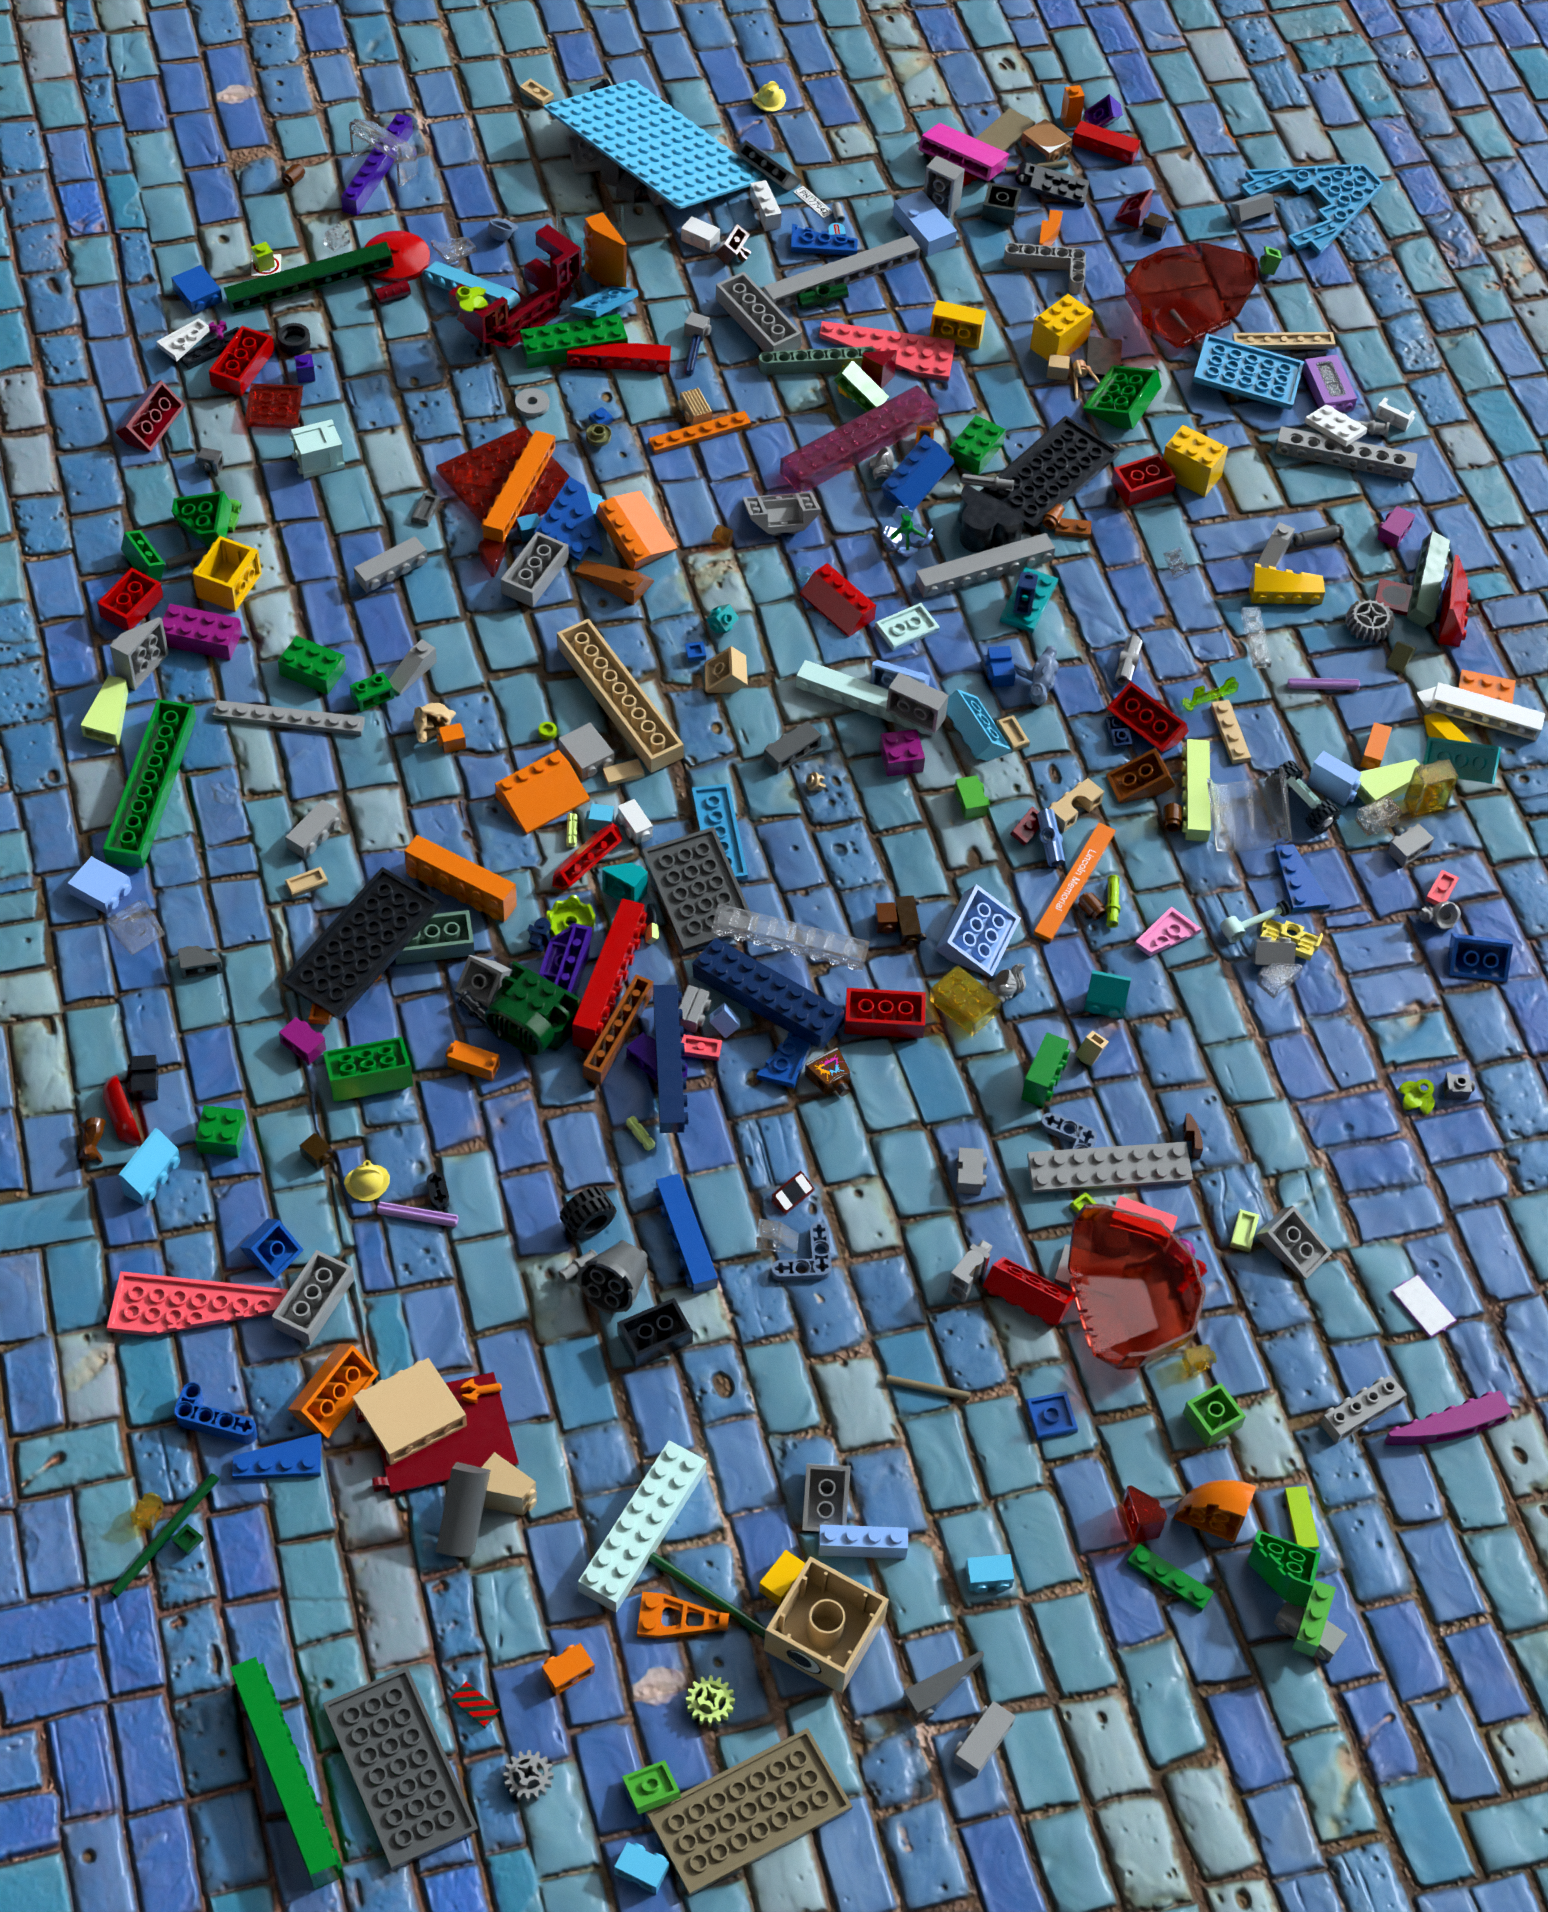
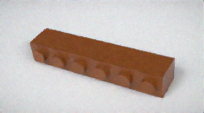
M637 974L635 975L583 1064V1078L599 1085L602 1084L653 995L654 981Z

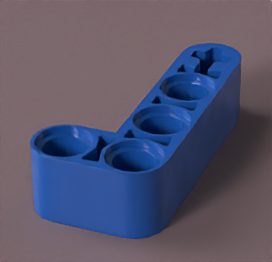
M196 1382L184 1385L174 1409L179 1426L242 1444H251L257 1439L258 1434L253 1419L204 1406L201 1386ZM191 1394H197V1396L193 1398L189 1397V1395ZM185 1412L190 1413L188 1416H181V1414ZM210 1418L209 1421L202 1422V1419ZM226 1423L231 1424L229 1427H222Z

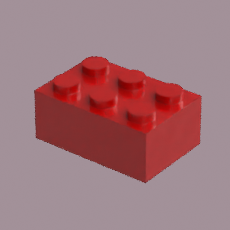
M1160 453L1115 467L1111 479L1112 485L1127 507L1173 492L1176 482L1175 474Z
M131 568L97 602L100 617L125 631L133 629L163 598L161 583Z

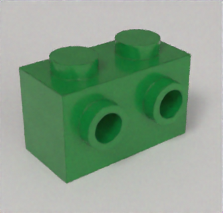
M383 672L349 685L350 696L360 712L394 699L393 686Z

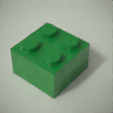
M204 1105L195 1139L198 1153L239 1157L247 1124L245 1111Z

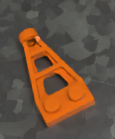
M642 1591L637 1637L664 1639L728 1631L729 1613L716 1612L667 1594ZM665 1608H672L681 1613L682 1619L678 1625L664 1626L662 1624V1614ZM695 1613L704 1617L703 1624L700 1626L686 1625L687 1614ZM716 1619L719 1620V1624H715Z

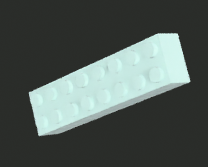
M670 1440L667 1442L578 1580V1592L614 1612L618 1611L648 1564L650 1555L656 1551L705 1474V1459Z

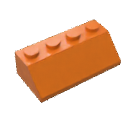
M338 1344L288 1410L301 1424L316 1433H321L324 1438L328 1439L354 1406L352 1396L356 1395L360 1390H366L379 1372L352 1344Z

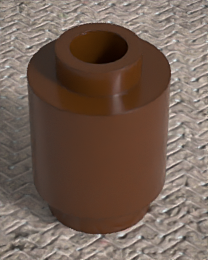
M298 163L291 165L281 174L283 184L289 187L296 185L304 178L305 169Z
M1169 803L1163 807V825L1167 831H1178L1182 825V807L1176 803Z
M1085 892L1079 897L1078 906L1090 919L1096 921L1106 913L1104 905L1093 892Z

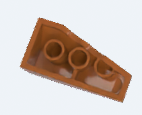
M584 560L574 571V574L633 605L654 583L652 578L640 572Z

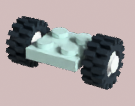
M1293 760L1284 762L1283 765L1281 764L1270 775L1268 784L1277 794L1284 795L1286 792H1290L1292 788L1312 808V812L1306 817L1305 823L1315 834L1319 835V833L1326 832L1340 818L1341 810L1331 800L1321 801L1301 781L1304 775L1303 770Z

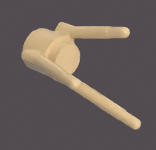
M1075 360L1072 366L1074 370L1075 400H1078V377H1084L1089 373L1096 383L1100 382L1090 366H1086L1084 360Z

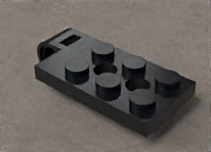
M1022 162L1018 165L1015 176L1017 184L1022 186L1030 184L1029 192L1084 207L1089 180L1027 162Z

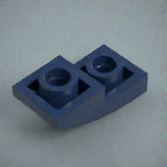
M1116 716L1106 717L1105 723L1113 747L1132 746L1130 730L1126 724Z

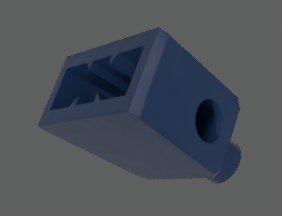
M1020 572L1013 613L1031 616L1038 581L1037 574ZM1027 595L1028 601H1023L1022 596Z

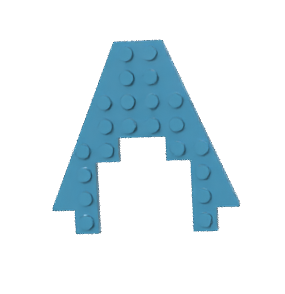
M1366 164L1246 170L1245 176L1250 182L1241 185L1240 190L1249 198L1271 192L1286 185H1290L1298 194L1312 189L1327 205L1319 209L1317 213L1323 222L1289 235L1287 241L1296 251L1311 246L1320 255L1382 190L1384 183Z

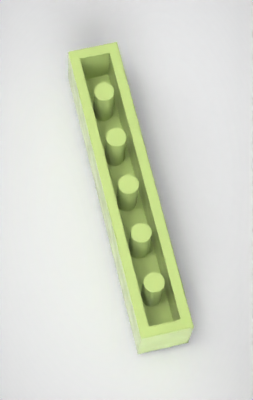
M1187 739L1186 746H1182L1181 757L1185 758V761H1182L1181 771L1185 772V776H1182V787H1185V791L1182 792V802H1185V806L1182 807V817H1185V821L1182 823V832H1185V840L1208 842L1211 831L1210 742L1207 740Z

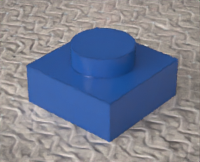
M601 407L589 414V420L593 424L608 425L613 422V416Z
M703 641L685 644L688 662L706 660Z

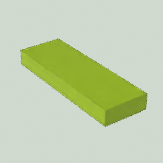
M1307 1487L1285 1488L1284 1494L1295 1544L1311 1550L1319 1549L1320 1546Z

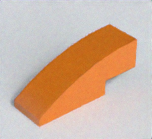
M1050 210L1048 221L1042 220L1039 245L1052 246L1060 231L1063 211Z

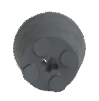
M621 1240L588 1260L581 1267L577 1275L578 1287H582L585 1294L589 1297L587 1301L598 1310L612 1315L615 1312H627L637 1298L647 1271L646 1259L648 1256L645 1251L639 1250L635 1246Z

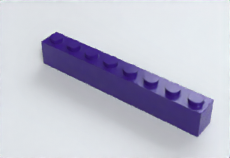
M396 114L342 194V212L355 216L359 215L413 134L411 117Z

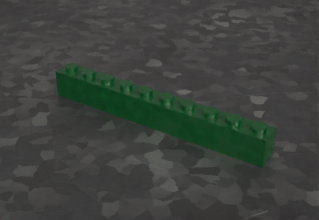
M382 242L224 287V292L231 313H236L393 268V257L387 242Z

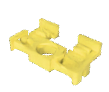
M1267 919L1263 922L1261 928V936L1272 937L1271 940L1279 939V937L1291 938V941L1299 946V948L1296 947L1295 956L1309 961L1313 952L1318 950L1323 934L1321 933L1320 937L1304 932L1303 926L1287 920L1285 924ZM1294 930L1297 935L1291 936L1287 931Z

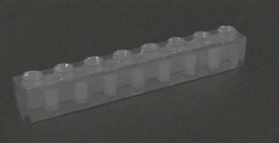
M719 903L711 931L718 936H730L738 941L753 942L757 946L765 945L777 951L785 950L797 956H809L813 960H824L833 965L848 966L852 970H863L870 941Z

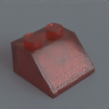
M1132 1485L1127 1486L1122 1507L1134 1543L1159 1538L1167 1520L1165 1508H1161L1159 1500Z

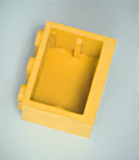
M1069 294L1065 295L1034 319L1030 349L1047 361H1049L1050 354L1069 356L1088 341L1093 311Z
M1182 425L1166 444L1163 458L1175 474L1176 483L1205 497L1222 476L1228 447Z
M219 536L216 542L212 543L208 553L203 556L199 566L193 570L192 576L194 577L197 598L236 612L262 574L259 551Z

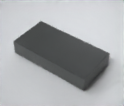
M423 493L411 517V522L429 526L441 501L440 497Z

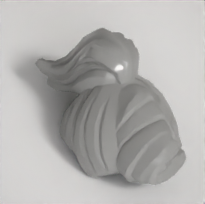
M883 447L875 457L870 458L869 467L873 469L874 480L880 476L888 479L895 470L893 468L894 457L890 447Z
M1443 901L1436 904L1433 908H1421V912L1418 915L1424 923L1433 922L1437 928L1448 930L1452 929L1458 922L1461 912L1455 903Z
M1018 963L1012 966L1011 971L1009 969L1000 971L995 980L988 984V999L999 1006L1011 999L1014 993H1022L1026 987L1025 977L1022 972L1025 965Z

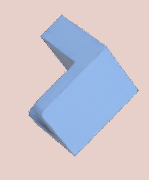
M724 1002L710 1014V1023L724 1038H727L740 1027V1018Z

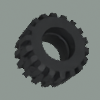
M591 1187L573 1196L563 1206L559 1217L575 1240H584L604 1230L614 1219L617 1210L601 1187Z

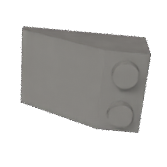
M1295 1206L1282 1208L1256 1234L1272 1254L1304 1280L1332 1253Z
M806 1464L802 1530L819 1532L820 1525L847 1526L851 1466Z

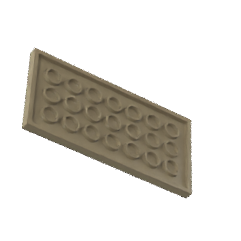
M806 1728L681 1793L680 1799L647 1811L646 1816L688 1895L691 1896L851 1811L853 1806L811 1732Z

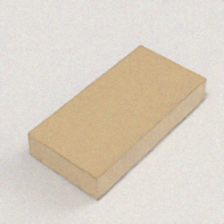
M1014 715L997 720L996 725L1012 748V751L1030 745V741Z
M639 759L603 768V774L608 786L644 777V771Z
M321 867L285 880L292 898L329 885Z

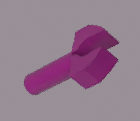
M219 320L220 324L218 326L214 325V321L209 324L210 333L216 332L217 339L222 340L224 337L222 331H227L226 322Z

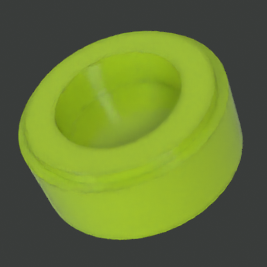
M552 722L541 723L538 727L539 737L543 740L554 739L557 735L556 725Z

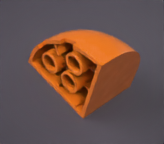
M1236 1480L1206 1482L1192 1489L1181 1500L1173 1519L1235 1543L1256 1486Z

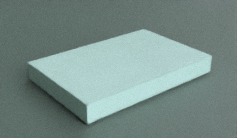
M922 603L875 622V628L893 651L940 631L939 625Z

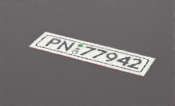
M804 186L793 191L823 218L833 213L831 209Z

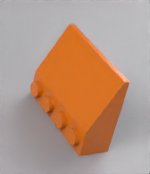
M603 212L585 218V226L583 227L585 239L583 240L585 245V272L589 273L594 280L607 287L613 285L626 288L627 244Z
M641 490L614 496L598 504L596 516L632 571L678 549Z
M559 750L495 783L496 798L526 835L590 801V797L569 761Z

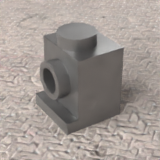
M202 447L200 453L196 454L195 464H199V469L215 472V475L219 476L224 465L223 452Z
M1446 1072L1442 1082L1444 1098L1446 1100H1469L1471 1093L1475 1090V1082L1470 1080V1075Z

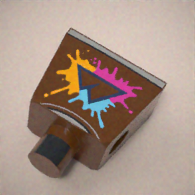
M838 1047L805 1064V1076L824 1094L828 1095L836 1090L840 1097H843L850 1092L846 1084L850 1082L851 1073Z

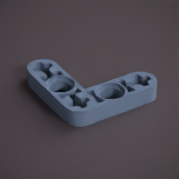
M1051 1112L1044 1114L1042 1117L1041 1128L1043 1131L1074 1143L1072 1149L1094 1148L1097 1140V1132L1094 1129ZM1049 1120L1053 1121L1051 1125L1047 1124ZM1071 1127L1074 1129V1133L1067 1134L1064 1128ZM1087 1135L1091 1136L1087 1145L1083 1144Z
M815 1222L810 1227L811 1259L775 1261L771 1269V1275L775 1280H823L830 1276L832 1264L829 1230L825 1223ZM817 1229H820L822 1232L821 1240H818ZM824 1247L826 1253L817 1254L815 1248ZM820 1261H823L825 1272H821L819 1269ZM804 1266L807 1268V1272L800 1274L796 1271V1268ZM778 1268H782V1274L779 1273Z

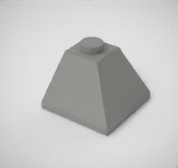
M469 955L455 991L462 994L468 990L476 1001H480L484 1006L489 1007L495 1000L496 992L502 986V979L505 976H510L512 969L496 961Z

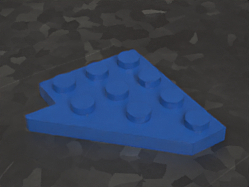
M569 476L533 535L536 532H540L568 544L569 556L580 562L587 549L602 556L603 548L586 487Z

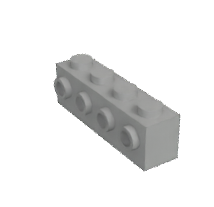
M413 537L354 567L355 580L366 593L375 590L379 586L391 582L395 578L428 562L427 549L416 537Z
M1391 1375L1386 1378L1380 1377L1370 1388H1362L1357 1392V1396L1352 1399L1350 1397L1344 1399L1339 1407L1335 1409L1332 1407L1323 1414L1321 1426L1336 1444L1403 1403L1407 1394Z

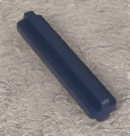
M692 335L685 365L686 375L694 374L701 342L700 335Z

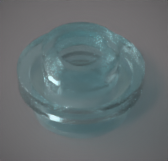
M802 566L797 571L796 578L802 583H807L814 572L810 567Z

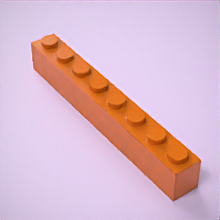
M535 430L533 436L529 437L527 447L522 449L521 457L519 460H516L514 470L510 471L507 482L502 485L500 495L496 496L493 507L489 508L487 518L482 521L481 529H483L484 538L501 543L505 541L555 450V435Z

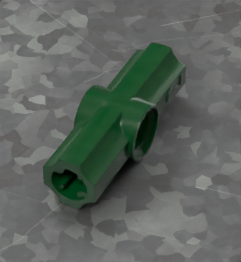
M846 283L831 287L819 285L815 291L798 294L796 299L800 309L815 305L823 308L827 307L832 301L848 298L849 292Z

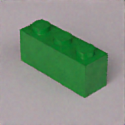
M141 530L124 532L121 550L134 569L156 581H161L165 563Z

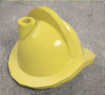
M770 81L759 89V92L753 96L752 101L766 112H775L784 106L786 97L783 89H779L775 81Z
M366 1160L362 1165L357 1166L345 1177L344 1185L347 1192L353 1198L360 1201H372L379 1198L387 1190L390 1183V1175L382 1166L373 1165L369 1160Z

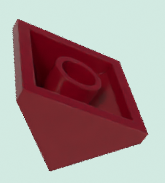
M1152 188L1128 197L1117 213L1116 221L1138 228L1150 209L1153 195Z
M887 350L862 353L861 370L881 389L895 375L897 351Z

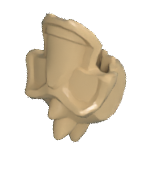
M430 703L423 707H416L414 709L413 724L417 732L416 737L418 741L425 743L433 736L439 734V728L449 726L456 712L449 710L441 703Z

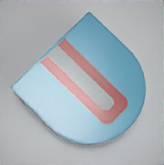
M832 223L829 225L828 233L830 235L846 236L845 227L842 224Z

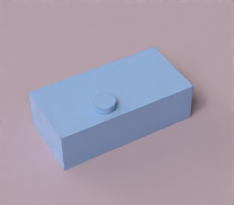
M922 190L894 201L893 217L911 235L927 257L955 246L957 230Z

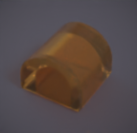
M717 524L712 534V541L730 547L734 541L733 530Z

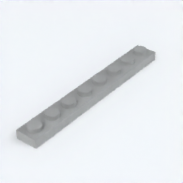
M219 700L216 702L213 713L215 720L362 736L365 724V717Z

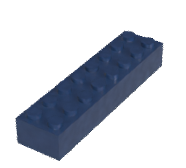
M716 937L692 963L693 977L804 1041L809 1042L820 1050L825 1047L844 1024V1009Z

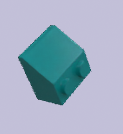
M633 863L605 866L602 869V892L620 902L623 898L640 903L647 895L648 871L642 866H637Z
M1092 970L1084 1011L1092 1014L1108 1015L1112 1018H1123L1131 978Z

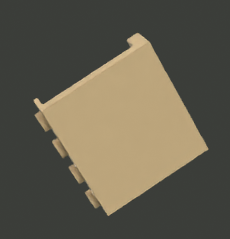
M429 1358L417 1361L413 1366L400 1370L393 1376L380 1380L374 1386L366 1390H360L356 1395L352 1396L354 1409H359L385 1450L386 1459L390 1465L467 1426L465 1412Z

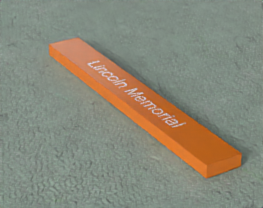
M1098 823L1034 930L1033 935L1050 943L1052 942L1114 837L1115 829Z

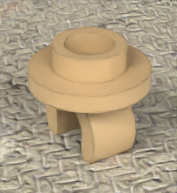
M812 772L806 779V785L811 791H822L826 787L825 784L821 783L825 778L817 772Z

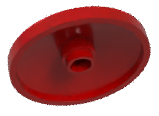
M384 232L373 237L365 245V247L387 242L393 257L394 267L370 274L384 282L397 283V281L414 280L422 275L423 270L430 263L428 245L422 238L410 232Z

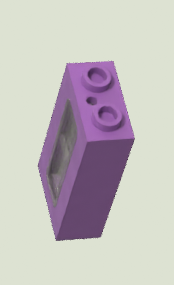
M1338 355L1305 359L1302 372L1318 408L1320 409L1327 404L1339 412L1353 411L1357 397Z

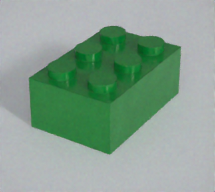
M975 415L950 446L949 455L954 457L953 464L978 476L1004 444L1006 429Z
M296 635L279 658L278 668L279 675L328 695L345 672L346 662L345 655Z
M1048 1032L1046 1033L1025 1078L1021 1100L1044 1108L1046 1101H1051L1054 1093L1053 1089L1055 1086H1058L1061 1071L1065 1070L1068 1063L1067 1058L1070 1053V1049H1068L1069 1040Z

